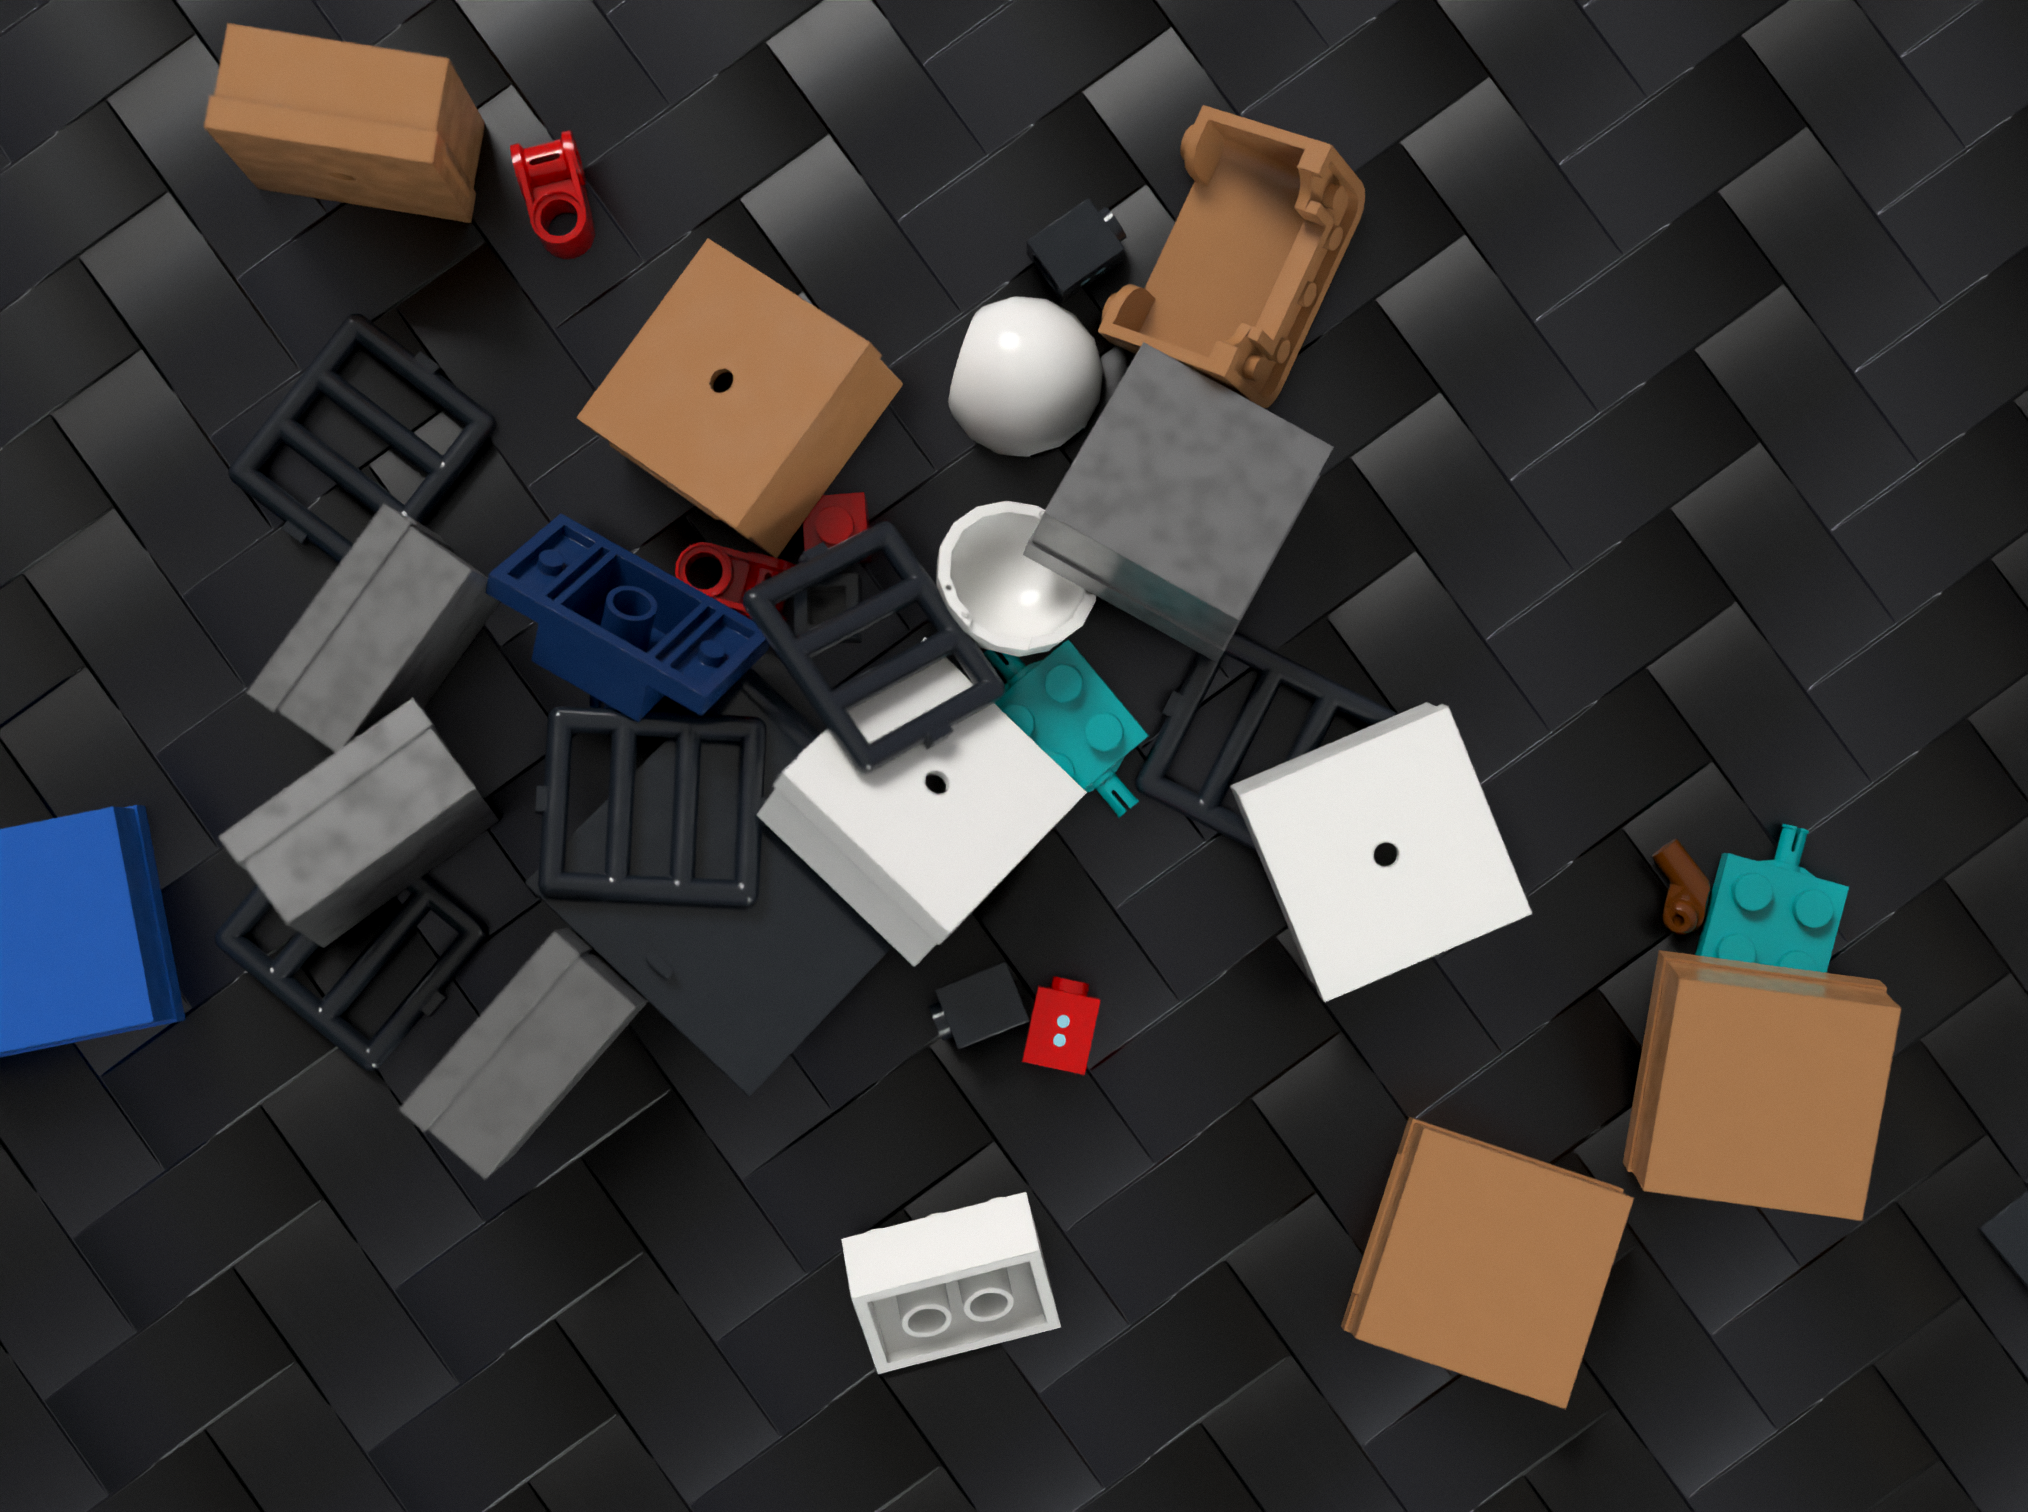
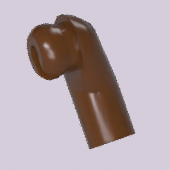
M1675 838L1655 852L1652 858L1670 881L1664 906L1663 922L1670 932L1677 935H1686L1697 930L1702 925L1711 888L1708 878L1679 840Z

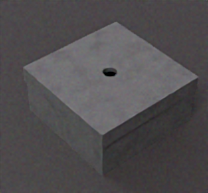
M1143 342L1044 511L1038 526L1026 545L1023 555L1211 660L1218 662L1320 477L1319 473L1334 447Z
M383 504L247 693L271 711L283 714L337 753L412 698L420 709L423 710L498 607L500 601L485 593L488 577L451 551L453 548L447 545L438 534L414 519L405 517L388 505Z
M412 698L219 836V838L236 862L249 871L285 922L324 948L499 820L459 767L458 763L460 762Z
M570 927L555 931L399 1110L423 1131L429 1130L486 1179L516 1154L648 1001Z

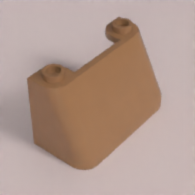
M1203 105L1195 123L1186 130L1180 147L1187 173L1193 178L1194 184L1145 289L1128 284L1123 286L1118 292L1113 293L1104 305L1102 323L1098 332L1110 343L1134 354H1137L1141 345L1145 342L1266 409L1270 407L1281 392L1358 226L1365 204V188L1362 181L1333 145Z

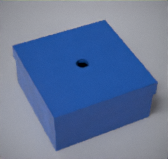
M145 806L108 807L0 829V1058L185 1021Z

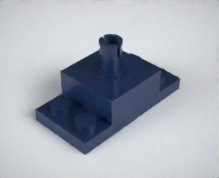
M562 513L490 572L488 576L486 594L539 623L531 659L532 662L590 694L589 705L591 708H600L601 702H604L603 709H616L637 722L665 696L702 716L769 649L770 644L753 620Z

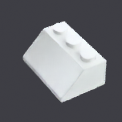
M1026 1192L1007 1197L993 1198L984 1203L945 1213H934L925 1218L886 1228L872 1229L862 1234L841 1239L851 1298L878 1374L1061 1328L1040 1240Z

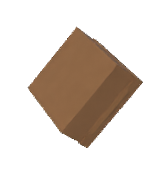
M227 24L214 96L210 95L204 128L257 189L471 223L476 198L474 182L485 122L449 58Z
M708 238L579 413L577 419L608 441L610 447L702 511L714 519L723 521L777 559L903 386V383L880 359L882 355L869 341Z
M1659 950L1623 1158L1624 1166L1628 1172L1634 1173L1643 1191L1862 1221L1901 1007L1886 993L1887 987L1880 980Z
M1409 1117L1341 1327L1344 1331L1352 1333L1356 1339L1566 1409L1634 1198L1624 1194V1189Z

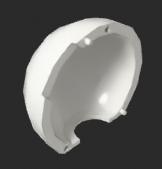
M1015 296L983 306L975 313L959 353L948 399L951 415L972 440L997 454L1030 457V455L1060 447L1082 428L1086 427L1100 401L1103 367L1095 340L1075 314L1047 299Z
M1011 501L977 506L953 523L939 548L937 588L952 617L961 629L974 639L979 648L1018 657L1049 651L1083 626L1096 601V595L1023 555L1026 545L1045 511L1038 506Z

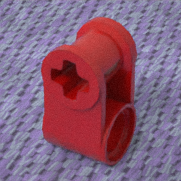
M571 130L561 133L559 140L524 148L520 143L510 145L514 170L526 202L530 223L545 249L553 256L561 259H575L585 254L594 241L595 225L585 189L586 178L573 132ZM561 213L577 215L576 226L570 233L563 236L549 234V225L557 215Z
M699 542L688 546L681 552L676 562L675 575L679 580L692 586L688 580V570L692 563L703 557H710L719 561L723 568L719 583L707 590L696 589L753 620L743 606L742 599L744 593L748 589L766 581L768 577L772 578L796 564L763 554L745 553L712 543ZM786 600L775 605L781 615Z

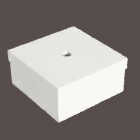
M944 658L849 710L848 713L867 741L871 743L974 684L953 663ZM994 703L952 726L954 731L946 740L928 750L922 743L868 774H862L855 770L831 733L826 729L781 773L773 784L775 790L757 813V816L914 967L936 944L940 945L1087 793Z
M1427 702L1230 785L1308 976L1324 1002L1532 914L1450 709L1446 705L1434 706Z

